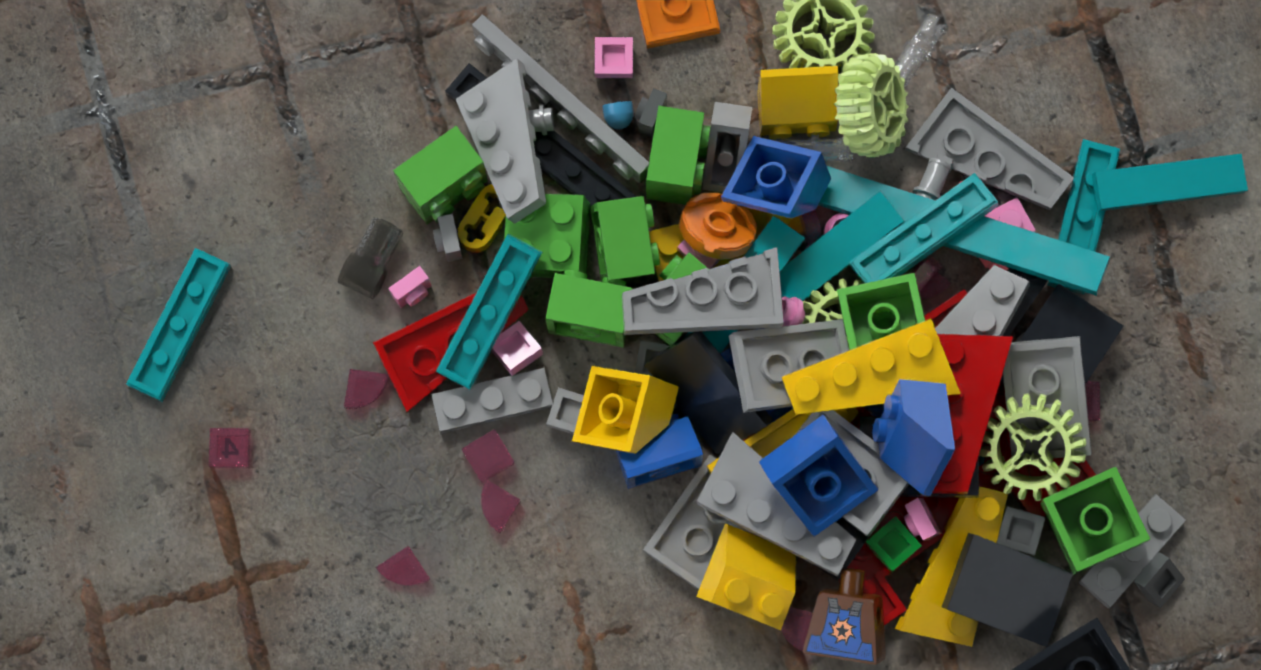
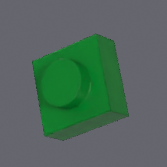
M896 516L865 542L868 548L891 573L922 546Z

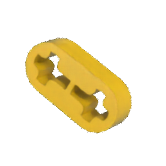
M492 184L486 186L479 193L458 227V238L461 245L467 251L473 253L486 250L506 220V214L500 207L494 208L490 216L486 215L490 207L487 198L489 196L491 198L497 197ZM483 220L485 224L481 231L485 238L483 240L476 238L473 242H469V235L466 230L468 228L475 230Z

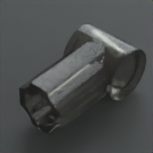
M373 217L356 252H352L346 259L340 271L338 283L374 299L386 279L388 272L386 267L404 234L403 231L386 220Z

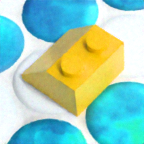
M838 66L760 70L757 90L760 135H769L770 139L782 140L792 137V134L807 133L808 137L819 138L828 136L830 131H836L838 120L835 119L837 107L834 103L837 102L835 88L838 87Z
M591 366L572 441L636 454L669 425L679 387L650 375Z
M725 523L696 597L781 630L795 595L796 555L763 538Z

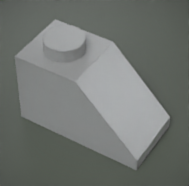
M720 102L714 103L702 190L723 193L747 148L752 107Z

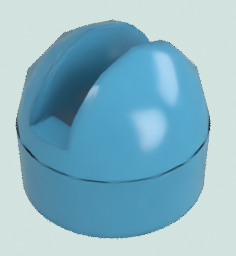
M632 101L615 102L602 106L605 121L614 129L621 130L626 128L634 117Z

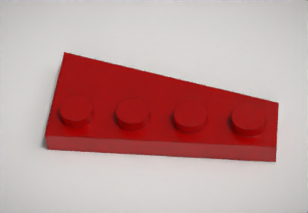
M476 293L373 342L406 412L447 379V377L436 372ZM522 295L519 297L502 332L529 310Z
M937 334L961 394L947 396L955 451L932 493L968 494L1013 336Z

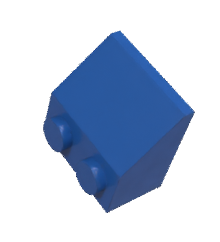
M753 136L721 198L723 202L792 219L817 208L831 180V176L822 152Z
M899 379L892 395H887L885 399L884 411L881 417L876 418L874 421L873 441L878 442L880 459L919 493L926 496H931L955 451L946 384Z
M673 414L669 425L636 454L616 450L628 489L701 467L703 452L689 417L679 419L678 414Z
M824 415L759 461L772 485L814 537L879 490Z

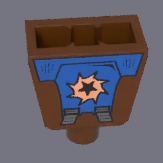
M842 568L839 589L826 588L819 592L804 643L803 654L877 665L885 660L883 600L880 595L863 593L865 571Z

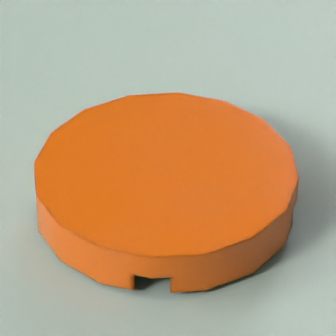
M701 193L690 198L680 215L679 228L683 239L694 250L707 257L720 260L735 259L748 251L754 241L757 224L753 214L747 207L723 202L722 194Z

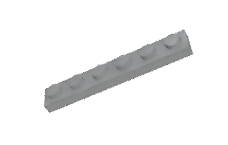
M482 14L472 24L474 36L476 37L474 43L488 56L494 53L503 61L501 64L502 68L515 59H519L524 63L526 76L523 79L531 86L529 89L531 95L542 105H546L549 102L558 110L557 117L569 129L574 130L577 127L587 137L584 140L593 151L599 155L605 152L615 162L612 165L621 176L627 180L633 177L638 183H641L647 177L649 162Z

